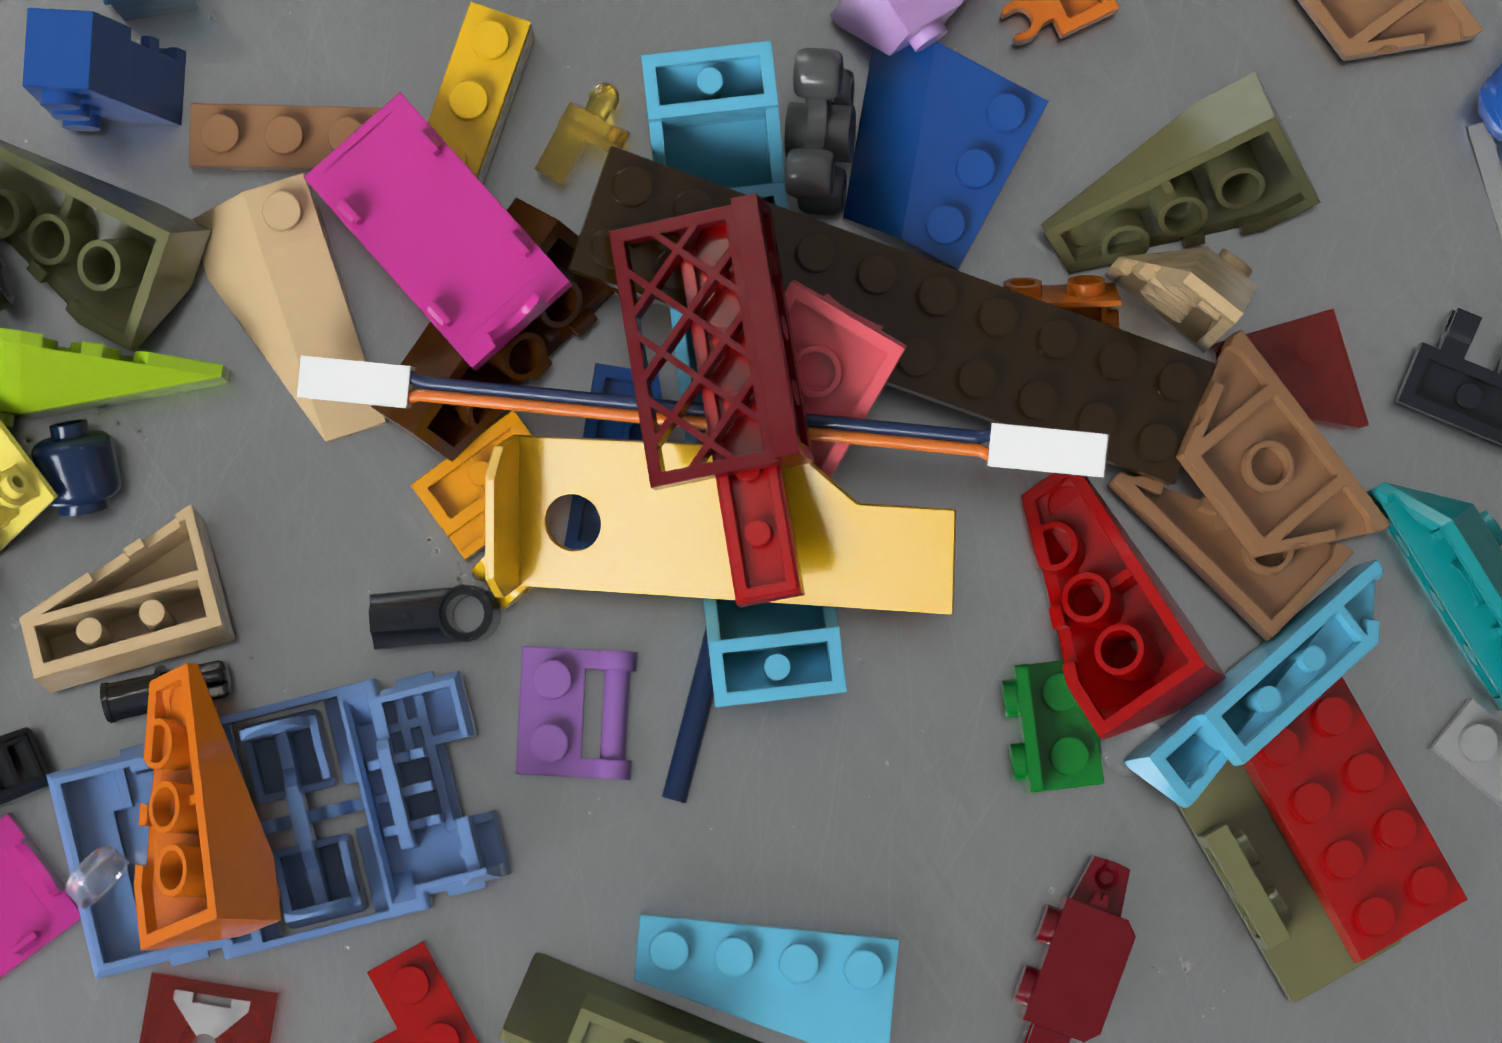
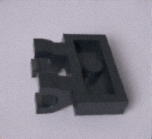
M1457 308L1456 311L1451 310L1442 331L1438 348L1424 342L1419 343L1395 402L1502 446V354L1497 372L1465 360L1464 358L1482 317Z

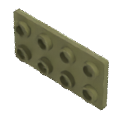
M1227 760L1192 805L1188 808H1182L1178 805L1290 1001L1298 1002L1401 942V939L1367 959L1361 962H1353L1243 765L1233 766Z
M542 953L534 954L499 1036L501 1040L507 1043H761Z

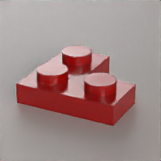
M425 940L367 972L397 1027L396 1030L372 1043H481Z

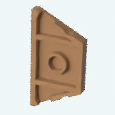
M1297 0L1343 62L1469 41L1483 31V28L1462 0Z
M1243 330L1234 332L1226 338L1213 368L1209 383L1185 433L1176 458L1253 558L1371 534L1383 531L1390 526V522Z

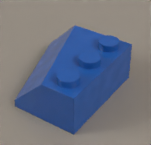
M935 42L919 52H915L912 46L909 45L891 56L873 47L843 220L899 250L959 271L1049 101L939 42Z

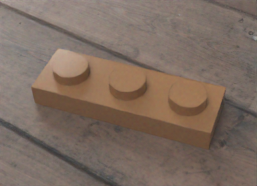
M191 103L189 167L192 170L309 173L381 108Z

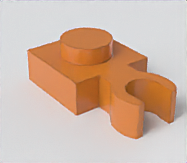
M1013 0L1003 7L1000 17L1005 19L1017 12L1027 15L1030 19L1031 27L1025 32L1014 35L1012 39L1014 45H1024L1032 41L1038 35L1040 29L1050 23H1053L1059 38L1063 39L1117 13L1119 6L1116 0Z

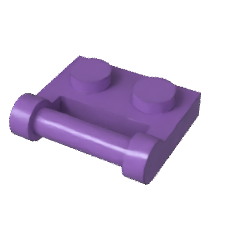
M522 646L516 774L631 780L632 761L626 760L630 671H637L638 652ZM586 669L605 670L600 759L582 758Z

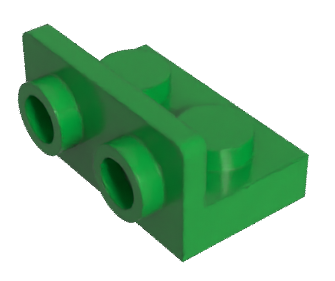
M1064 660L1014 665L1010 667L1012 679L1001 680L1005 717H1017L1020 743L1009 744L1014 782L1025 781L1026 793L1104 784L1099 738L1066 685L1062 665L1065 664Z

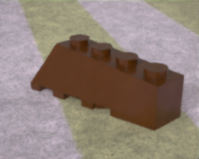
M516 197L507 209V212L573 286L477 371L464 360L431 321L400 365L415 367V372L421 376L521 385L529 378L536 381L553 364L549 356L573 333L581 337L598 320L594 312L612 294L619 297V291L616 288L568 272L567 269L579 236L558 219ZM413 385V390L420 389ZM420 401L412 403L411 409L371 406L409 435L451 462L505 411Z

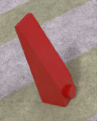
M1052 473L1021 495L1037 564L1043 571L1051 604L1048 610L1052 627L1057 630L1065 664L1062 665L1066 685L1100 739L1106 740L1174 714L1226 678L1191 622L1087 476Z

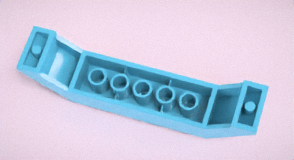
M771 41L641 55L653 161L747 195L756 193L764 201L788 209L779 103ZM670 308L673 330L683 314ZM690 326L675 348V357L698 373ZM677 368L681 398L694 378ZM701 391L693 402L703 403ZM697 429L703 434L706 432V430ZM684 430L685 442H700L698 438ZM703 598L715 708L847 693L836 607L770 602L739 607L736 605V600Z

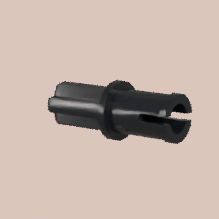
M217 660L198 664L212 700L225 698L230 695L231 678L228 668L223 661ZM165 666L156 667L154 674L113 683H101L100 700L106 720L110 723H115L118 720L147 714L149 682L169 672Z

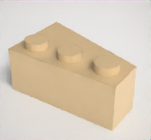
M192 504L174 514L176 517L174 520L144 540L138 538L123 548L124 553L94 573H85L19 617L33 678L46 690L53 693L235 641L206 524Z

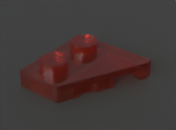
M1334 308L1246 334L1311 420L1341 425L1353 430L1369 426ZM1225 340L1214 343L1210 347L1214 363L1218 359Z

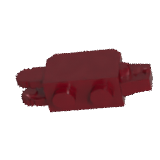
M1092 856L1069 898L1062 896L1058 907L1049 904L1046 906L1035 936V941L1044 944L1036 968L1025 965L1013 996L1014 1002L1022 1004L1018 1016L1030 1022L1023 1043H1069L1071 1038L1085 1042L1101 1034L1136 938L1129 920L1121 917L1130 874L1129 868L1108 859Z

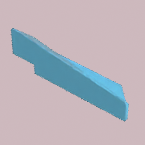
M1373 560L1352 567L1292 617L1273 638L1261 643L1224 674L1226 676L1225 679L1194 699L1126 756L1123 760L1126 766L1182 808H1188L1196 801L1227 760L1233 766L1247 763L1379 643L1380 621L1373 619L1375 581L1382 577L1383 566L1378 560Z

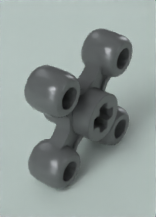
M804 48L799 50L795 56L793 87L797 96L806 98V103L789 102L787 108L784 148L787 159L785 189L788 195L798 198V206L801 211L816 215H835L843 212L847 193L846 171L842 167L836 166L835 162L851 163L854 154L856 137L855 106H853L855 79L853 72L844 69L843 56L839 51L827 48Z

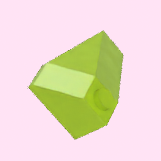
M0 328V420L6 428H13L14 417L34 420L230 384L231 370L224 364L146 351H135L134 356L121 355L122 350L87 341L71 342L70 347L58 346V341L44 338V334Z

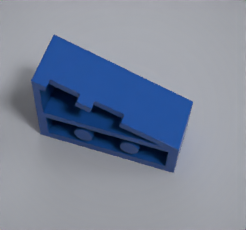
M27 8L22 86L53 118L63 120L62 127L65 129L87 132L100 131L101 122L182 126L186 51L178 47L159 48V39L152 36H141V45L131 41V27L94 11Z

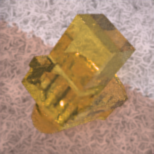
M603 82L594 86L588 94L590 98L585 107L577 102H569L558 122L555 132L534 168L535 170L560 184H567L589 143L608 152L611 146L633 153L623 146L630 132L607 120L611 111H615L619 103V93L613 84Z

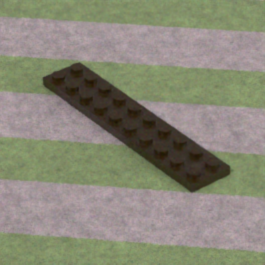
M611 146L603 164L567 271L618 289L609 231L731 205V198L747 194ZM766 202L772 211L785 291L790 282L796 280L822 296L829 294L837 302L854 313L884 326L881 331L908 346L886 385L992 423L1109 434L1107 464L1165 483L1166 485L1176 483L1181 468V463L1177 460L1176 454L1206 390L1215 363ZM676 235L666 237L677 244ZM655 239L629 245L633 272L650 283L672 250ZM679 263L661 291L688 308L681 264ZM635 282L636 294L638 297H641L646 289ZM656 297L653 301L655 303L674 309L658 297Z

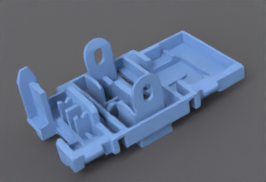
M434 671L398 679L396 680V687L384 690L380 689L378 679L374 678L219 717L244 780L231 724L324 701L344 785L358 782L361 798L309 810L305 794L335 787L339 782L324 717L320 710L309 709L245 725L239 731L258 802L265 804L286 799L289 816L260 822L265 835L293 828L296 844H298L273 852L276 879L280 887L281 901L284 909L283 916L288 927L296 929L363 912L368 909L369 901L352 835L344 833L316 840L313 828L314 822L365 810L368 826L356 828L355 831L375 914L284 937L282 936L278 921L240 937L152 951L141 950L134 894L135 864L146 865L149 826L138 825L140 803L149 804L153 783V770L137 774L152 769L144 761L145 743L120 749V756L46 774L95 979L170 961L172 967L211 957L210 950L221 947L225 960L303 941L434 907L431 894L447 891L448 896L485 888L487 887L486 881L510 875L511 871L497 811L493 810L463 817L445 743L478 735L462 672L455 671L435 677Z

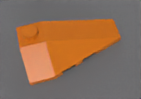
M185 663L149 682L144 761L148 767L153 769V783L149 804L140 803L138 825L149 826L146 865L135 864L134 876L140 948L147 951L240 937L281 921V893L276 879L273 853L199 665L197 663Z

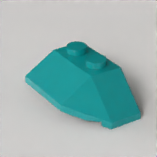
M1386 482L1367 491V494L1391 525L1386 530L1495 707L1497 710H1502V549L1500 547L1502 545V530L1488 511L1485 510L1479 514L1472 503Z

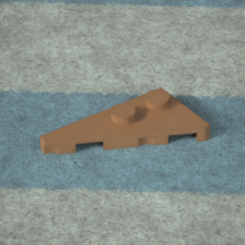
M1122 471L1107 484L1266 642L1282 629L1354 553L1348 546L1336 542L1333 545L1323 543L1253 558L1206 497H1202L1199 500L1164 488L1165 483L1142 475L1136 477L1129 476Z

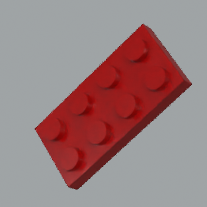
M1343 677L1338 679L1243 765L1354 963L1367 959L1468 900Z

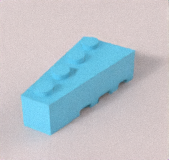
M641 913L634 980L809 1043H889L899 939L890 936Z

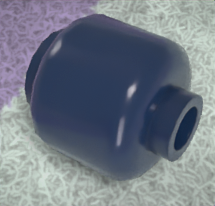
M87 419L70 420L50 425L51 437L43 439L34 445L31 454L34 465L58 495L49 506L58 507L60 516L84 515L110 507L108 498L119 492L122 484L115 443L112 436L105 431L89 430Z

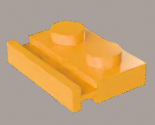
M515 411L509 412L487 428L453 462L446 458L410 485L466 561L485 548V475L494 446L513 434L532 435Z

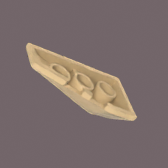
M301 173L241 192L192 220L211 229L202 255V262L208 281L322 438L328 443L387 424V421L382 414L371 407L372 405L297 397L301 355L368 362L314 189L303 178L305 174Z
M1209 247L1118 257L1105 274L1107 278L1203 353L1237 323L1259 287L1248 278L1252 274V270L1244 261L1226 249H1222L1217 254Z

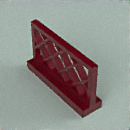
M756 193L731 198V205L609 231L650 488L655 491L782 464L789 468L814 462L771 207ZM726 224L729 247L714 269L687 252L702 229ZM684 233L677 244L666 238ZM655 239L672 250V252L649 283L633 272L629 245ZM683 258L709 275L688 308L661 291ZM732 264L736 284L724 277ZM635 282L646 289L639 300H637ZM719 283L738 295L740 306L739 313L725 333L698 316ZM656 297L683 314L661 347L643 336L641 324L642 317ZM693 322L720 339L698 373L671 355ZM742 329L744 330L746 348L735 341ZM645 346L656 352L649 365ZM730 347L748 358L751 372L750 377L735 398L708 380ZM666 361H669L694 378L672 411L654 400L651 385ZM703 386L731 404L709 437L682 419ZM753 393L755 395L757 413L746 406ZM656 410L667 417L660 428H658ZM741 411L759 423L764 451L735 456L719 445ZM679 425L704 444L688 467L665 471L662 447L675 427ZM714 450L727 458L706 463Z

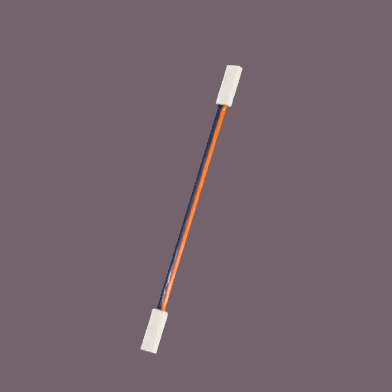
M302 355L300 358L298 398L411 409L412 403L420 401L640 423L635 396L421 376L415 372V367ZM413 385L420 389L413 390ZM654 398L655 401L670 411L678 402L676 400ZM693 402L682 419L696 429L708 430L703 403ZM656 410L658 425H662L667 417ZM806 413L810 440L975 456L988 461L987 466L1101 478L1106 476L1109 434L992 423L989 429L972 430ZM990 441L989 448L981 444Z

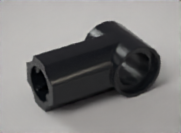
M471 585L370 594L368 610L370 633L375 650L479 642L486 640L495 632L500 623L501 616L500 606L494 595L482 587ZM472 595L483 605L484 619L477 629L465 632L455 624L453 611L456 603L461 598Z

